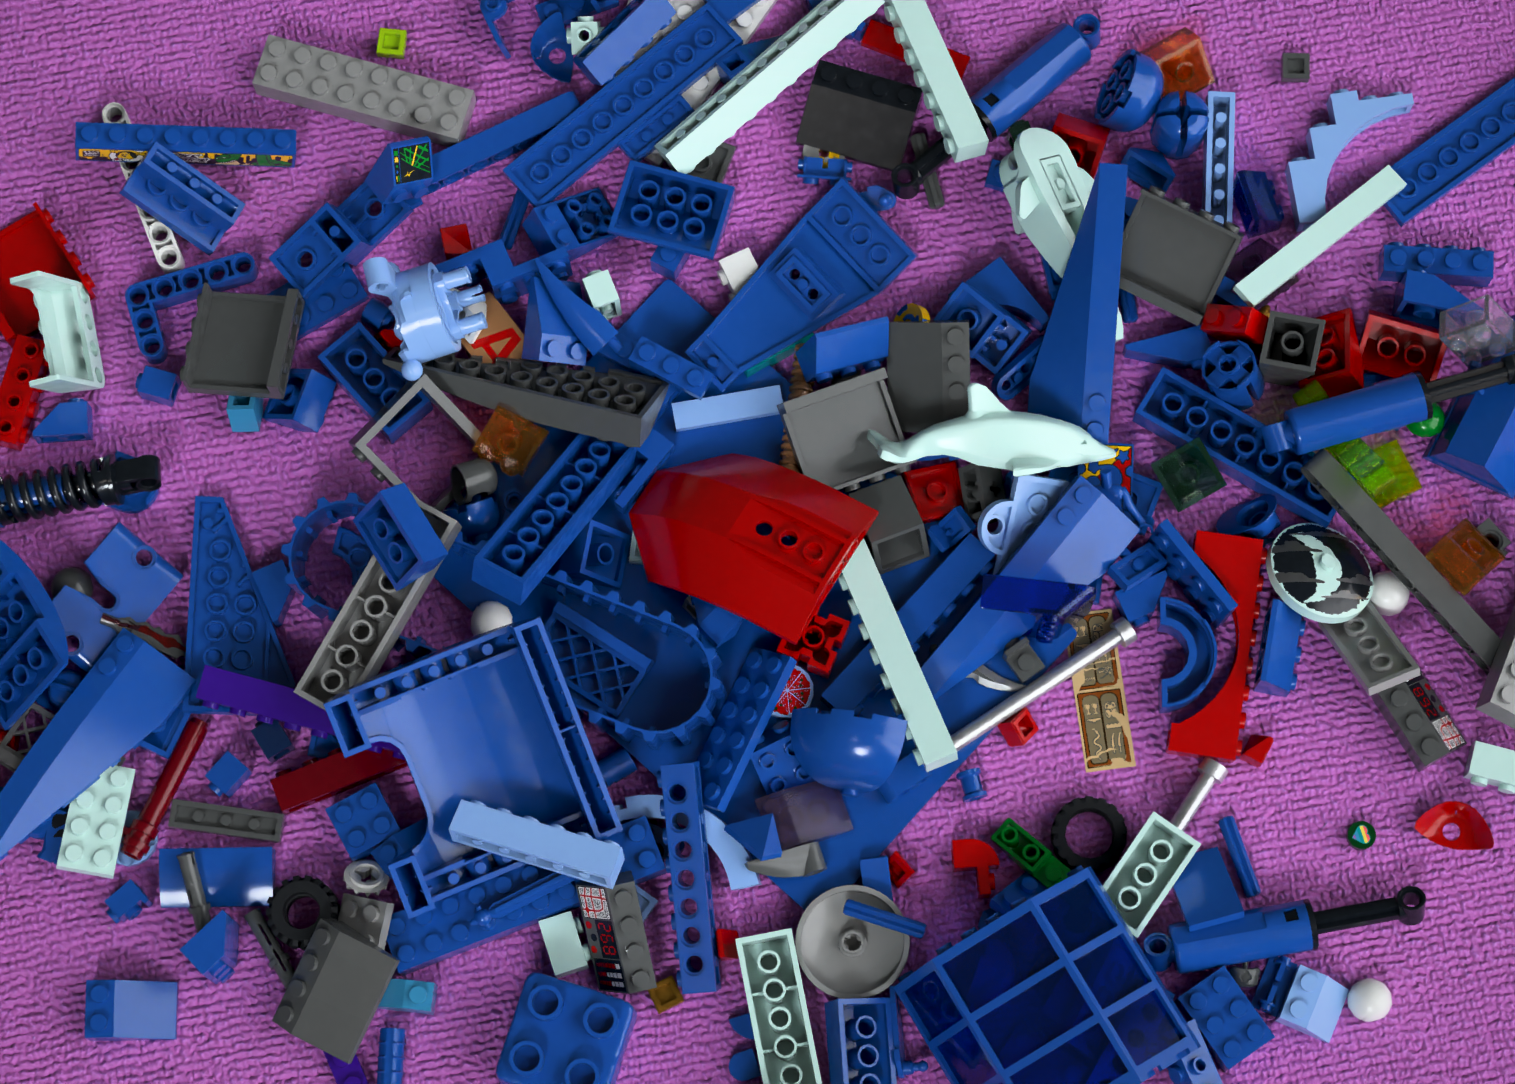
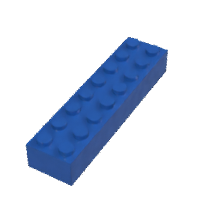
M1162 367L1136 410L1133 422L1261 495L1270 494L1275 496L1278 505L1304 520L1319 524L1324 528L1328 527L1336 510L1301 472V467L1316 453L1309 452L1296 455L1293 449L1289 448L1267 454L1260 427L1266 426L1265 424ZM1347 472L1354 480L1356 479V476Z
M578 434L475 556L471 580L520 606L633 469L637 447H627L622 443L601 441L596 437Z

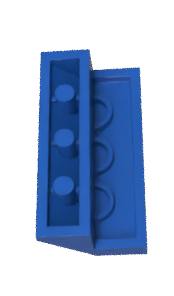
M156 141L132 171L119 194L209 256L216 249L224 233L234 225L246 205Z

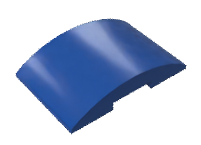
M0 540V723L4 730H9L68 665L69 652L64 627L47 591L24 561Z

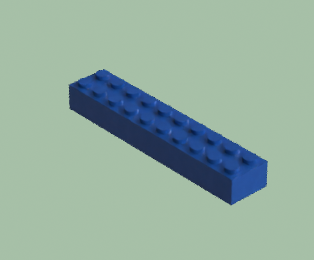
M646 815L622 824L623 831L600 840L603 842L604 840H611L622 847L625 860L619 873L631 870L635 885L667 873L665 862ZM526 864L434 902L435 909L408 919L405 909L396 912L391 917L387 943L392 956L400 960L397 971L405 976L538 924L540 920L579 908L580 902L575 883L583 880L577 879L502 918L491 919L489 923L491 927L487 929L480 925H470L469 922L475 917L477 912L475 908L481 906L482 909L488 910L493 902L553 873V871Z

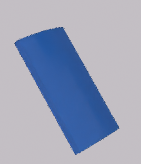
M273 847L159 849L161 908L190 907L177 855L188 851H195V858L206 901L210 902L211 907L269 906L267 903L269 897H273L275 894L273 890L275 889L276 850Z

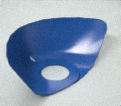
M555 12L546 18L535 31L530 45L531 56L535 64L543 72L556 80L569 83L571 82L573 71L571 44H567L562 14ZM558 48L565 52L566 59L564 62L554 64L550 61L549 54L553 49Z

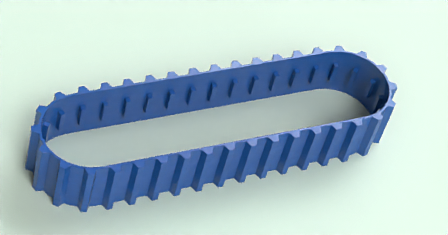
M349 493L345 500L331 503L325 497L317 499V509L310 512L306 517L296 516L292 522L296 527V531L292 536L291 543L284 544L281 548V553L289 559L290 572L284 577L286 584L299 595H305L302 605L320 619L328 616V619L333 623L342 606L339 607V610H335L325 606L327 601L318 594L315 598L313 597L308 586L312 585L311 581L305 576V562H308L307 554L310 546L325 527L346 517H356L367 505L357 493ZM460 531L451 548H453V551L458 556L463 557V554L466 553L475 557L486 545L487 541L481 540L474 546L465 534ZM559 570L554 576L549 575L547 572L538 583V587L541 583L556 588V591L561 596L565 597L566 593L582 598L584 604L591 607L592 603L608 608L612 616L617 617V614L620 613L635 619L634 621L638 626L643 627V624L646 623L661 629L660 631L664 636L668 637L670 633L685 639L688 647L692 648L695 644L705 653L706 657L701 658V662L705 668H710V683L705 682L704 688L708 693L701 707L697 706L694 709L696 713L689 720L682 724L680 722L675 723L674 728L664 731H658L653 726H650L649 731L632 726L633 722L628 718H625L623 722L606 716L607 712L600 707L595 712L580 706L581 702L579 699L572 697L580 720L584 716L588 717L589 722L595 729L603 733L611 726L615 728V732L619 737L628 743L635 736L644 739L653 750H659L663 742H673L679 740L684 746L691 744L692 733L696 732L702 725L709 727L714 725L716 721L711 713L715 708L716 701L726 697V689L717 675V670L723 664L715 648H705L703 646L704 637L697 626L690 624L683 628L677 624L673 615L665 610L658 617L654 616L647 605L639 600L632 607L626 605L619 592L613 590L605 597L588 580L577 586L569 575L562 570ZM400 635L392 650L399 652L406 646V650L416 659L437 651V649L427 646V642L419 636L414 641Z

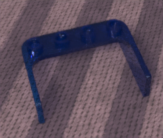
M985 574L983 576L980 607L982 609L1034 615L1035 619L1032 628L1021 637L1036 638V641L1039 643H1052L1053 639L1059 638L1089 614L1097 589L1083 584Z

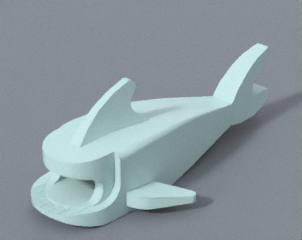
M1038 127L1028 128L1017 136L1014 142V150L1001 160L999 165L1000 179L1004 187L1003 191L1011 207L1015 233L1018 235L1025 233L1043 258L1063 279L1094 179L1084 169L1077 166L1069 147L1061 137L1047 129ZM1119 309L1117 313L1116 342L1123 339V323Z

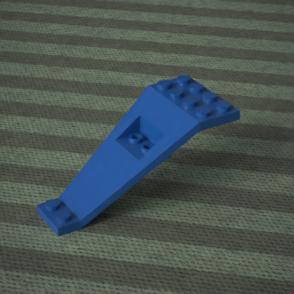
M841 178L799 221L685 353L696 365L713 373L714 379L712 382L721 392H724L743 372L880 295L918 255L845 178ZM794 269H797L800 272V276L798 279H794L792 277V271ZM812 289L818 291L816 299H813L810 295Z

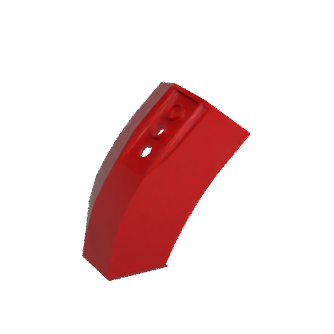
M731 453L657 470L630 510L629 518L648 583L653 582L716 605L796 645L878 516L879 511L826 484L781 465L757 457ZM761 523H767L772 527V532L769 535L763 536L757 533L756 527ZM785 536H792L797 542L794 545L787 546L781 542V539Z

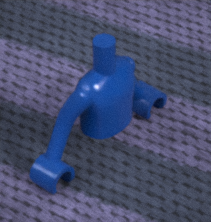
M1101 469V484L1094 487L1102 492L1123 513L1124 502L1127 511L1138 524L1139 534H1141L1142 526L1150 527L1152 534L1155 526L1154 519L1150 516H1141L1127 488L1112 484L1111 469Z

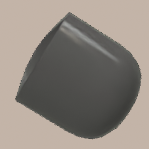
M478 458L451 466L450 481L455 503L460 506L469 504L472 501V497L478 493L486 498L496 491L498 476L490 461ZM464 482L466 487L465 498L459 489L460 484Z

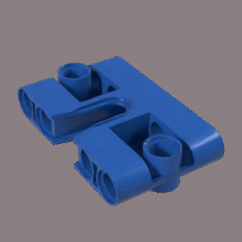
M120 522L112 528L83 562L98 583L114 596V605L109 609H105L91 597L66 585L52 599L60 616L66 637L72 635L78 640V647L76 650L69 652V659L86 673L91 670L118 635L111 627L100 624L101 618L136 631L142 626L134 624L132 627L103 613L116 618L130 617L136 622H146L184 576L152 547L148 546ZM140 550H146L151 556V560L146 566H142L136 561V555Z

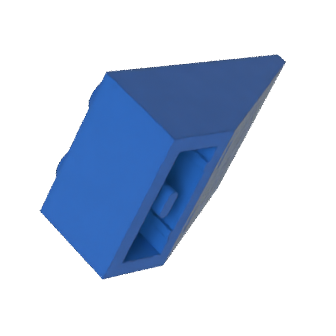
M599 187L535 207L522 223L539 256L565 246L570 262L618 237V235L608 233L607 231L613 211Z

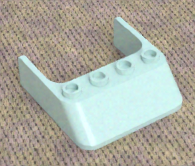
M42 271L9 278L10 284L27 288L34 294L33 301L38 309L40 318L38 327L43 335L45 344L43 354L48 362L50 371L47 377L29 381V387L56 393L103 388L105 376L89 293L83 283Z

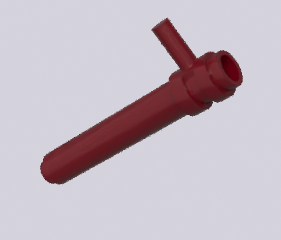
M193 717L192 721H188L138 818L133 819L130 827L124 825L122 834L124 839L121 842L123 846L120 850L123 854L138 861L147 855L150 849L148 845L150 841L155 840L159 832L157 828L208 732L206 729L208 724L195 717Z

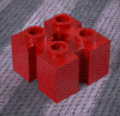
M818 609L798 643L794 645L781 639L776 653L791 656L797 661L796 665H798L800 660L808 663L807 671L828 679L837 660V652L833 651L834 647L842 648L850 630L851 622L831 613L827 619L819 616ZM812 635L818 636L819 643L809 644L807 637L812 639Z

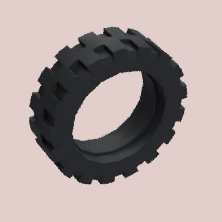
M1085 796V798L1073 799L1061 808L1051 827V844L1053 845L1055 855L1061 859L1065 866L1072 868L1071 870L1082 865L1083 869L1091 867L1094 872L1106 870V868L1112 866L1119 859L1126 846L1127 826H1125L1122 814H1119L1113 804L1110 805L1102 798L1097 799L1093 798V796ZM1084 812L1097 813L1109 823L1112 831V843L1101 856L1094 858L1081 857L1068 846L1065 837L1066 826L1077 814Z

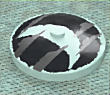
M1315 523L1292 525L1284 529L1268 549L1266 568L1274 590L1291 609L1308 619L1328 624L1346 622L1356 617L1371 599L1374 582L1366 557L1349 538L1330 527L1324 528Z

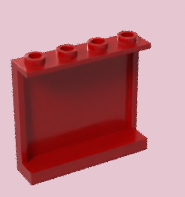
M36 202L33 204L36 209L35 211L0 231V332L11 348L14 347L17 334L31 337L39 332L38 322L40 318L38 309L33 301L34 294L32 291L10 284L9 278L42 271L81 282L89 293L90 301L96 297L91 290L95 287L94 282L88 273L81 274L78 269L82 265L74 251L67 252L64 245L68 241L60 229L57 231L53 230L50 224L55 221L47 208L41 210Z

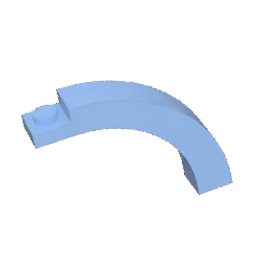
M663 795L625 797L626 809H623V805L614 806L620 823L629 822L645 815L647 819L665 820V816H661L660 800L663 799ZM704 809L707 843L721 860L727 873L731 890L736 891L762 885L759 873L750 871L745 867L746 862L753 860L750 852L724 831L727 824L723 820ZM679 813L677 815V823L687 827L689 823L688 817L684 813Z

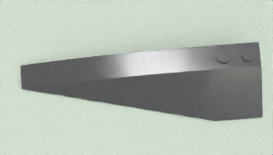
M393 347L383 358V364L401 372L403 361L398 354L401 348ZM455 353L421 363L423 373L440 390L515 417L596 437L601 441L622 443L627 447L640 448L650 435L669 387V383L661 379L619 369H609L608 373L595 372V367L584 366L583 370H572L567 368V364L556 363L555 365L543 367V363L540 361L496 357L495 363H482L483 356L471 355V359L455 358Z

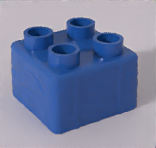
M534 972L529 974L523 984L497 1063L496 1075L501 1084H616L621 1063L636 1022V1009L622 999L587 987L559 980L542 973Z

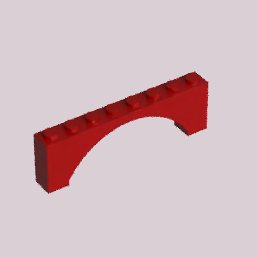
M1197 530L1194 534L1192 549L1238 604L1237 608L1232 612L1236 634L1235 655L1228 678L1215 698L1190 718L1180 723L1172 722L1169 725L1165 752L1167 754L1200 759L1209 757L1215 761L1233 763L1236 760V756H1241L1243 740H1238L1239 729H1244L1246 722V712H1242L1243 701H1248L1250 685L1245 684L1246 674H1251L1253 667V657H1249L1250 646H1255L1257 630L1252 629L1253 619H1258L1260 612V603L1256 602L1257 591H1262L1264 575H1259L1260 565H1265L1267 548H1263V539Z

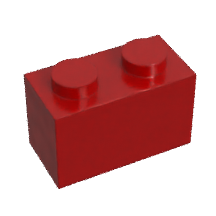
M1207 304L1200 330L1218 341L1237 342V340H1240L1244 343L1263 344L1269 317L1253 307Z

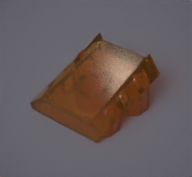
M498 405L472 451L477 453L482 459L499 464L502 472L508 476L518 474L523 477L547 438L549 431Z

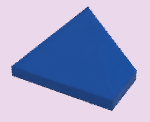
M1130 147L1120 163L1128 164L1127 177L1148 189L1152 185L1167 192L1176 177V174L1161 152Z
M773 813L725 825L724 831L760 861L781 857L782 848Z

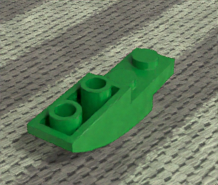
M1008 817L991 836L990 839L1024 872L1027 871L1047 889L1068 878L1067 873L1071 870L1011 818ZM1083 881L1057 897L1075 913L1079 914L1095 896V893L1090 885Z

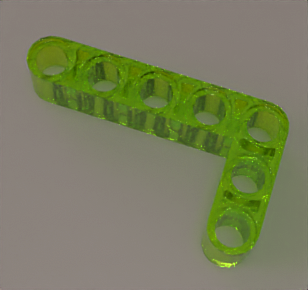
M1315 379L1292 395L1298 407L1329 398L1325 390ZM1360 438L1325 448L1373 497H1376L1398 481L1386 462Z

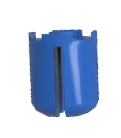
M1173 91L1164 96L1157 105L1151 124L1150 138L1152 145H1155L1158 151L1165 154L1166 158L1175 160L1188 158L1202 144L1209 122L1207 117L1209 113L1208 107L1203 99L1191 91H1185L1180 105L1179 91Z
M1240 340L1223 343L1217 341L1208 347L1202 356L1203 363L1201 369L1202 376L1210 393L1240 411L1252 407L1254 404L1250 395L1259 401L1265 387L1264 377L1254 352L1248 344Z

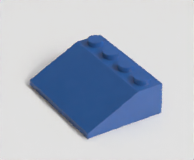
M630 160L607 231L614 235L713 260L734 204L735 187Z

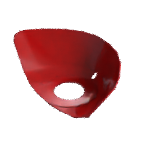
M1446 801L1435 805L1422 814L1414 825L1415 829L1427 839L1451 849L1481 850L1491 849L1494 846L1492 833L1484 818L1475 808L1463 802ZM1448 823H1454L1460 829V836L1454 841L1447 840L1443 836V827Z

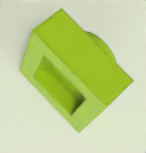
M380 28L376 51L377 57L404 59L407 31Z

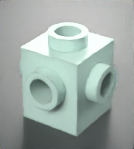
M577 16L578 22H571V27L567 28V44H571L572 55H577L605 28L601 27L600 21H594V16ZM585 30L589 33L588 40L583 38Z

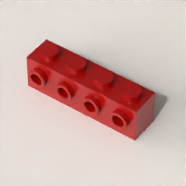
M17 334L0 386V446L22 451L23 445L27 444L30 439V423L32 418L35 419L38 414L39 403L37 402L40 393H44L45 390L29 387V381L46 377L49 368L43 354V348L45 347L43 340Z

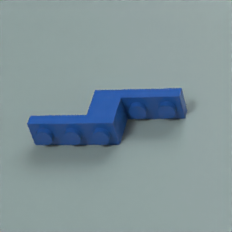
M618 333L616 338L624 345V348L616 354L607 344L597 353L632 373L660 378L699 400L703 398L714 379L713 373L643 336L636 342Z
M669 384L666 397L654 425L682 390ZM653 428L650 435L640 448L637 447L636 456L645 464L640 463L631 474L633 479L627 486L623 484L614 496L616 499L614 501L615 508L624 515L644 491L656 471L661 470L675 452L674 443Z

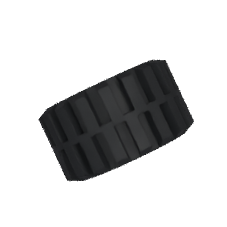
M298 875L293 876V880L288 881L286 879L282 881L283 885L280 888L275 887L273 890L275 894L273 897H269L267 901L269 908H266V915L269 919L267 921L269 927L280 941L297 950V948L305 951L320 918L338 921L341 906L333 891L321 880L313 879L311 876L306 875L305 878H301ZM301 898H313L320 907L316 922L304 929L293 927L288 920V913L292 904Z

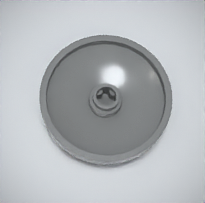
M860 885L835 887L815 898L801 916L795 940L796 954L800 967L814 986L832 997L845 999L876 996L889 988L903 971L909 955L910 937L907 934L845 915L843 908L846 900L850 899L900 916L903 915L891 899L875 889Z

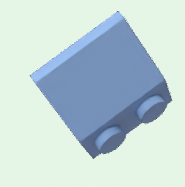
M1299 965L1296 967L1275 1021L1329 1043L1349 989L1327 975Z

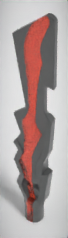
M103 613L99 623L111 627L117 634L125 628L162 654L173 659H177L180 656L186 657V645L183 644L179 635L165 634L160 627L154 628L147 622H136L130 617L116 618Z

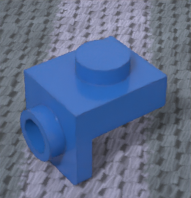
M960 505L950 511L938 524L929 527L926 532L931 537L933 544L941 552H945L958 546L977 526Z

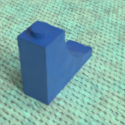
M998 257L966 281V283L988 296L1014 316L1029 322L1040 333L1047 328L1050 317L1001 257ZM955 290L948 294V300Z

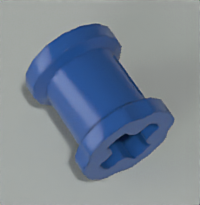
M980 768L965 770L956 775V778L961 782L964 792L963 802H971L988 796L987 791H984L979 776L981 773Z

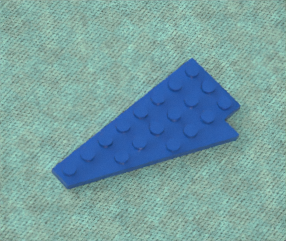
M195 496L185 672L196 679L197 682L183 699L182 712L233 715L229 713L230 708L219 705L218 710L201 706L203 701L196 698L205 665L294 689L296 684L263 598L252 575V570L224 498ZM246 713V716H257L254 714Z

